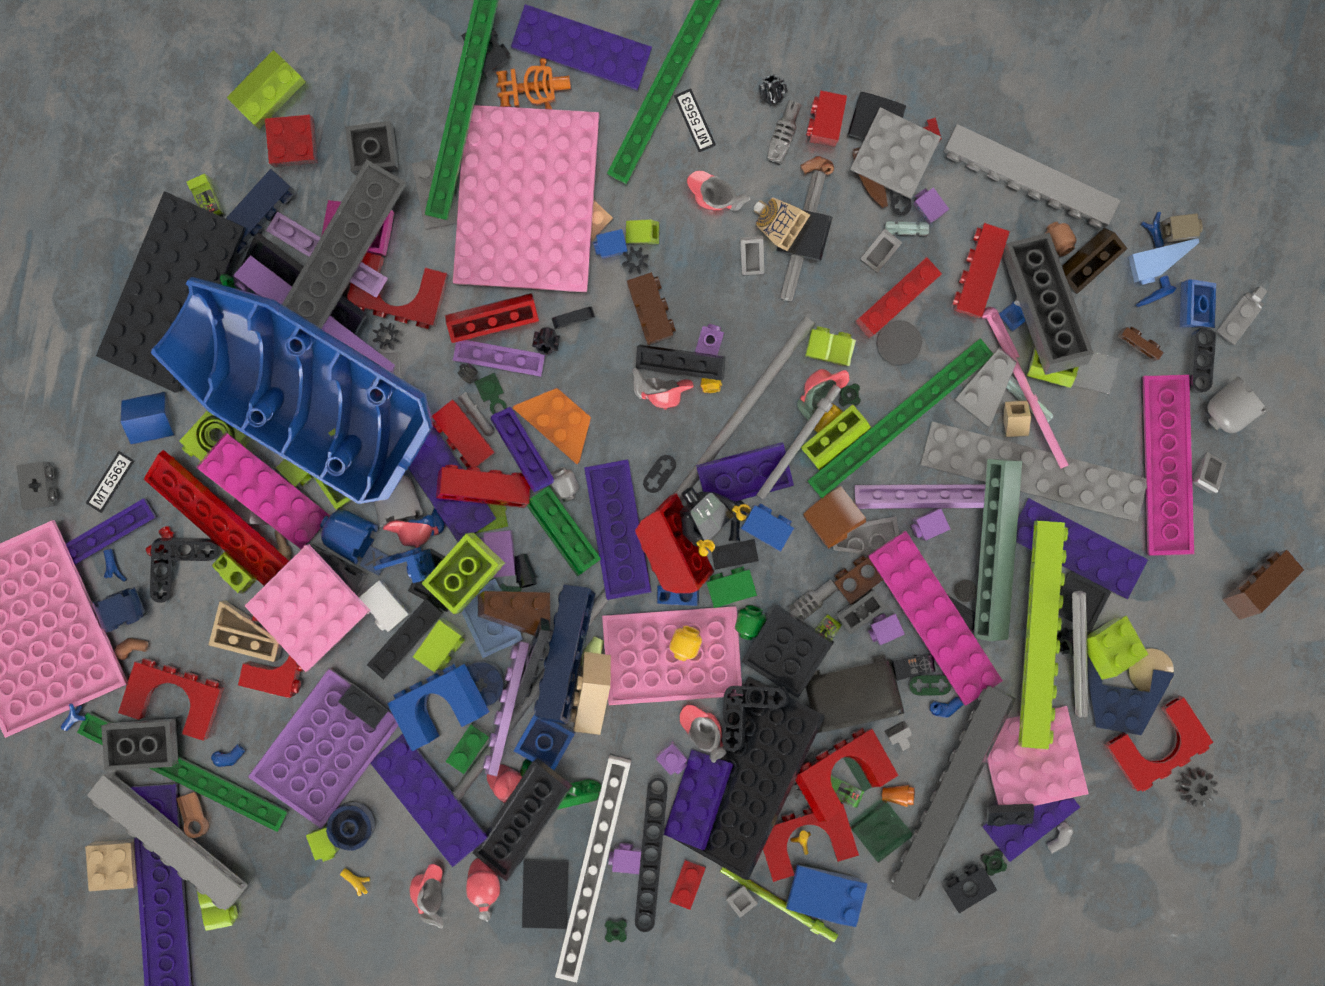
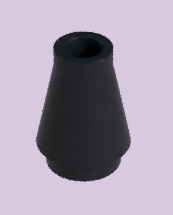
M528 554L515 556L516 583H519L520 588L536 585L538 577L528 558Z

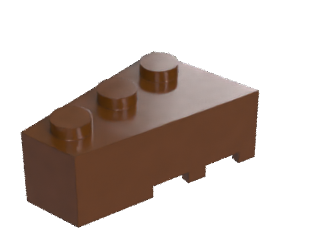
M651 272L627 280L647 345L650 346L673 338V332L676 329L673 320H668L665 311H668L669 308L665 297H660L658 290L662 289L658 276L653 277Z
M1288 550L1271 553L1263 565L1257 567L1247 579L1222 599L1239 620L1262 613L1304 571Z
M483 591L478 594V617L534 636L540 618L549 619L550 621V593Z

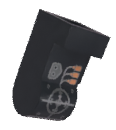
M931 653L891 659L894 679L897 681L936 671Z

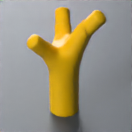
M803 830L798 837L791 838V842L801 844L805 855L808 854L807 842L811 833Z
M344 868L340 875L353 885L357 895L361 896L362 892L367 894L368 891L362 882H369L370 878L357 877Z

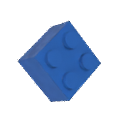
M759 504L758 507L753 505L751 512L748 513L740 528L781 552L794 527L790 526L792 521L782 515H779L777 518L771 515L772 510L763 504Z
M534 714L514 752L532 762L538 757L551 769L555 770L576 732L562 723L543 721Z

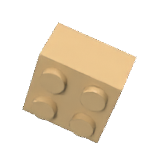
M134 839L92 842L85 846L89 891L128 889L137 886Z

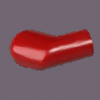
M169 526L159 530L161 538H174L173 531L171 532ZM163 544L157 548L159 552L165 549ZM151 545L146 547V552L149 556H151Z

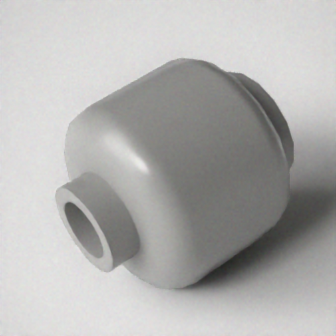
M561 467L550 472L554 478V483L548 486L559 500H563V502L575 498V493L579 490V484L573 471Z

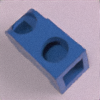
M657 585V604L698 606L699 590L692 593H673L664 590L661 585Z

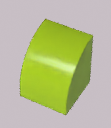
M651 219L626 221V243L638 245L659 244V222Z

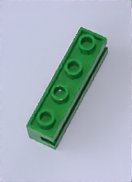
M549 486L530 498L527 505L528 509L577 577L601 560Z

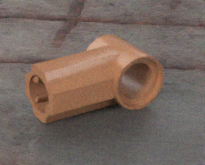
M193 792L176 798L184 821L185 834L190 838H197L206 834L209 829V822L203 815L197 793ZM194 821L198 822L201 826L199 833L195 832L192 828Z

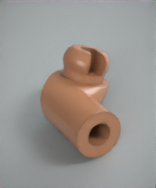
M816 156L800 165L804 175L813 170L822 171L826 175H830L834 171L832 161L820 156Z
M127 638L116 646V657L119 660H125L132 650L146 652L148 641Z

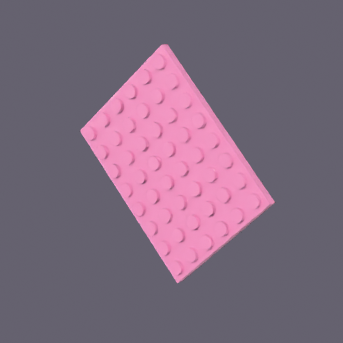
M474 105L461 161L453 284L588 292L599 112Z
M55 520L0 543V728L6 738L70 710V703L74 707L79 706L128 683L106 632L101 628L92 601Z

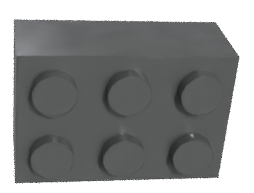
M176 719L107 723L101 726L104 771L172 767L178 764Z

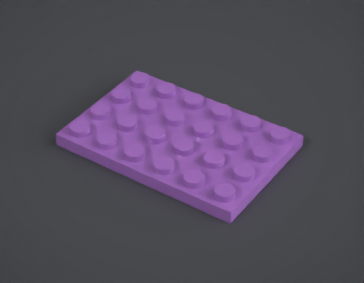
M328 668L248 776L320 828L324 826L330 815L336 810L398 727L392 712L389 710L375 729H373L341 705L338 700L352 683L331 668Z

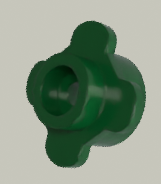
M854 383L841 388L839 404L841 406H846L847 404L859 405L861 402L858 392L860 386Z
M1000 850L994 851L991 855L985 854L982 857V862L986 865V872L989 876H993L1001 871L1004 872L1007 869V864L1002 858L1003 853Z
M608 920L605 922V927L607 928L605 940L607 942H612L613 940L626 941L625 928L627 923L624 920Z

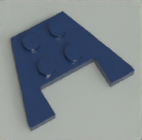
M1087 657L1088 682L1096 727L1142 735L1169 686L1174 672L1153 668L1150 691L1103 684V680L1091 659Z

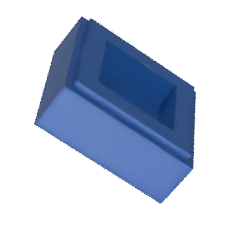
M1014 302L999 313L1003 323L1011 332L1026 321L1021 307L1014 304Z

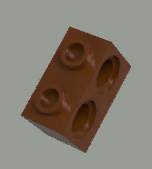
M861 555L852 562L855 566L848 571L844 568L834 575L836 579L833 583L849 604L883 581L868 556ZM870 565L873 568V574L867 578L863 577L861 573L863 566ZM847 578H852L855 581V587L850 591L845 590L843 587V582Z

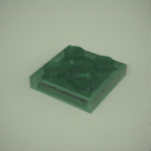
M886 800L851 826L852 831L878 863L913 835Z

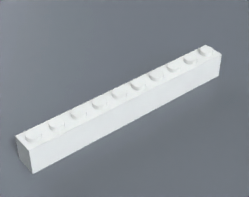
M609 755L555 975L556 978L577 983L631 764L629 759Z

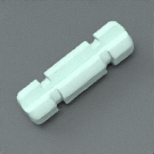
M887 221L885 224V229L892 235L898 233V235L916 236V233H919V236H927L929 234V224L927 222H919V224H916V222H898V224H895L893 221Z

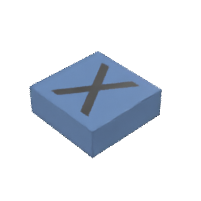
M369 546L359 565L380 576L383 569L375 571L373 566L380 564L379 560L389 555L373 546Z

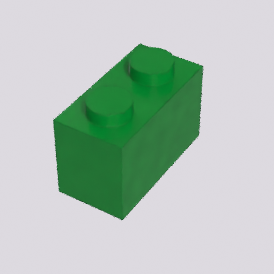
M744 566L732 569V574L723 576L722 573L710 576V580L706 581L714 608L757 596L750 569L745 570Z
M472 722L445 762L465 774L491 733Z

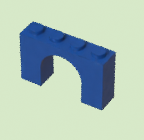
M453 664L442 670L443 675L439 676L437 672L426 678L427 683L423 684L422 681H419L409 687L411 691L406 692L404 689L394 694L395 699L387 703L412 751L439 737L427 711V698L430 693L442 696L450 704L461 727L490 712L465 664L457 668Z

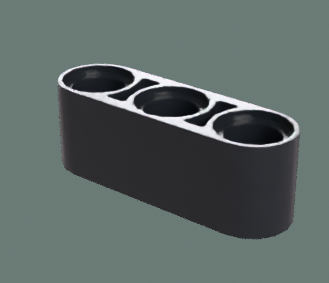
M1208 327L1195 330L1190 338L1188 375L1190 391L1193 393L1206 392L1210 390L1213 384L1216 334ZM1201 332L1205 333L1208 337L1206 344H1202L1199 341V334ZM1200 354L1206 358L1204 366H1200L1197 362V357ZM1197 377H1201L1204 380L1202 389H1199L1195 384Z

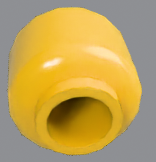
M683 626L675 630L669 647L674 653L675 658L686 661L697 656L702 638L697 629Z

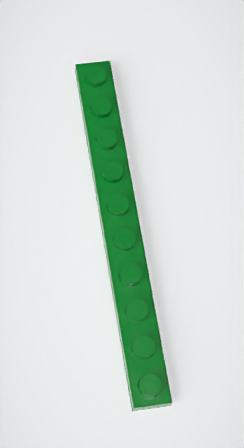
M474 0L424 214L426 216L448 221L499 0Z
M721 0L694 1L607 172L608 176L626 185L628 184Z
M981 338L978 339L807 482L820 498H823L983 366L993 355L992 351Z
M87 712L85 715L86 720L82 721L77 733L103 746L101 726L111 722ZM179 756L178 764L172 767L149 768L276 832L280 830L289 812Z

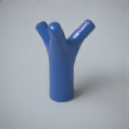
M1161 212L1156 213L1153 225L1147 224L1144 221L1141 223L1142 226L1150 231L1156 248L1165 246L1160 230Z
M104 550L106 562L104 578H112L114 573L123 582L126 581V578L120 573L115 564L113 550Z
M72 703L69 704L70 712L61 724L62 730L68 731L76 721L86 720L85 716L78 715L82 709L81 705L75 709Z

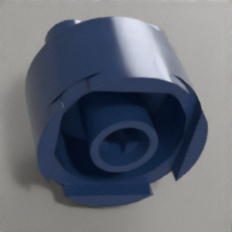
M135 587L106 596L105 600L100 601L99 599L92 603L101 628L105 629V632L119 628L118 626L122 625L125 621L129 625L144 617L143 613L145 610Z
M479 660L467 666V669L486 706H489L498 700L505 688L504 675L493 662ZM481 678L487 684L483 689H480L479 685L476 684Z
M348 802L339 806L330 815L326 829L327 836L335 847L354 851L364 846L371 838L375 830V820L372 812L360 802ZM349 823L355 825L354 829H348L346 826Z

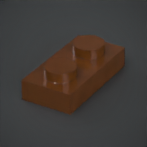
M1132 326L1130 328H1122L1117 335L1153 361L1161 358L1164 352L1159 349L1161 346L1151 339L1145 340L1141 337L1142 333Z

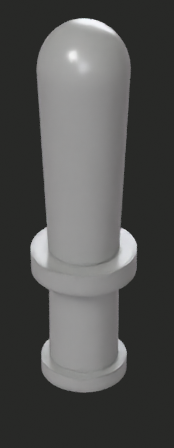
M465 392L457 399L462 402L467 409L466 413L471 414L486 436H491L494 433V428L477 409L478 405H474L467 392Z

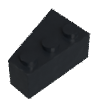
M311 542L306 543V545L310 544L358 596L369 573Z

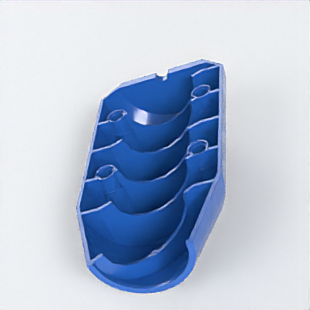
M196 277L188 279L185 284L189 287L188 297L176 319L162 339L152 349L151 354L208 412L358 504L389 499L433 427L426 393L274 299ZM335 428V436H330L328 433Z

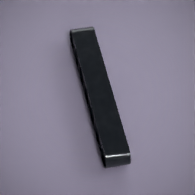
M661 775L652 776L647 786L635 912V926L641 932H649L655 924L668 790L667 780ZM655 781L662 782L664 785L663 790L660 792L654 791L651 788L652 783ZM654 803L662 807L661 812L658 814H653L649 810V807ZM650 826H657L660 832L656 836H651L648 834L647 829ZM649 848H654L658 854L654 858H648L645 855V851ZM650 870L656 876L653 880L648 881L644 879L643 873ZM644 893H650L653 896V900L646 903L642 901L641 896ZM647 915L651 918V922L643 925L639 922V918Z

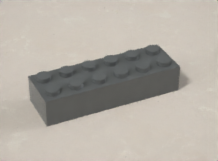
M1050 233L1007 243L1003 252V258L1045 375L1089 364L1094 353Z

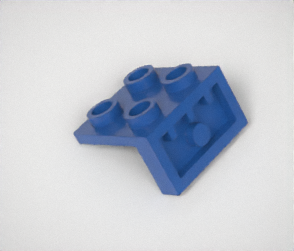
M421 547L380 559V564L373 566L376 571L407 562V574L412 578L413 583L425 580L436 568L430 549L422 551Z

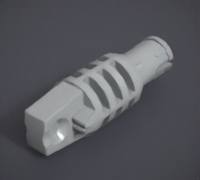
M788 100L783 118L778 120L770 141L767 157L769 160L781 163L786 155L797 128L795 121L802 106L800 103L795 102L793 104L792 100Z
M829 579L828 582L817 590H810L789 606L791 610L789 613L804 621L822 607L823 601L839 590L832 580Z

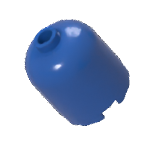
M344 509L337 510L330 516H325L320 525L323 528L321 532L323 544L354 564H358L359 560L357 558L359 556L363 558L369 546H372L374 539L371 538L373 531H378V525Z

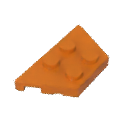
M558 388L513 406L517 413L578 465L591 420L587 413Z

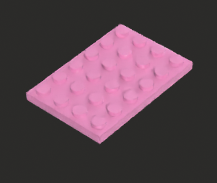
M736 606L602 615L605 654L611 655V681L608 704L621 705L724 697V692L728 687L742 686L739 636L735 630L737 619ZM690 626L699 631L702 643L695 658L681 661L674 657V653L670 650L669 645L676 629ZM735 690L734 693H731V697L743 696V694H737Z

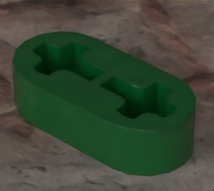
M941 674L913 676L908 682L909 690L918 696L946 695L952 687L946 676ZM917 679H920L922 683H928V687H921L920 691H917V688L913 687V683H917ZM939 679H942L944 683H947V687H943V691H939L938 687H932V683H939Z

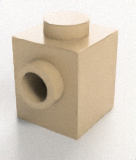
M1028 401L1005 402L1003 423L1006 437L1029 436L1031 414Z

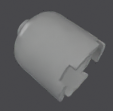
M1238 376L1212 397L1207 406L1211 416L1208 421L1216 430L1221 428L1230 434L1239 432L1267 411L1252 390L1250 392L1247 391L1243 385L1245 382Z
M404 475L389 499L374 501L379 527H383L391 521L407 522L408 517L415 516V519L423 516L414 484L409 477Z

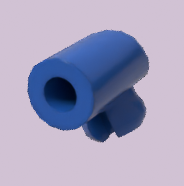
M956 696L948 704L938 701L932 702L930 711L935 716L949 718L964 704Z

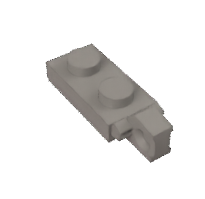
M1260 286L1255 289L1252 295L1247 292L1239 299L1215 332L1230 344L1235 345L1262 310L1261 308L1264 304L1261 300L1268 291Z

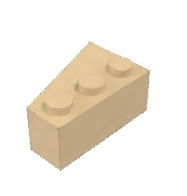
M226 600L219 602L209 646L272 662L279 660L282 646L260 622L253 621L252 617Z
M584 652L581 675L577 678L576 689L578 693H574L573 706L576 707L571 709L570 722H574V732L598 735L601 733L610 690L611 655Z

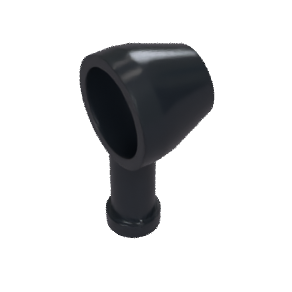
M739 500V501H734V502L737 503V506H740V505H742V504H745V503H744L743 501H741V500ZM741 511L743 515H747L745 511ZM732 513L734 517L730 519L731 532L729 541H740L741 520Z

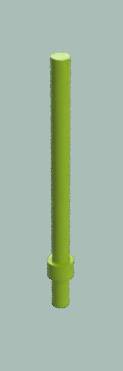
M721 867V873L744 885L750 891L810 927V931L817 935L821 934L832 942L836 941L838 934L825 927L824 923L820 920H814L808 915L786 909L787 902L750 879L745 880Z

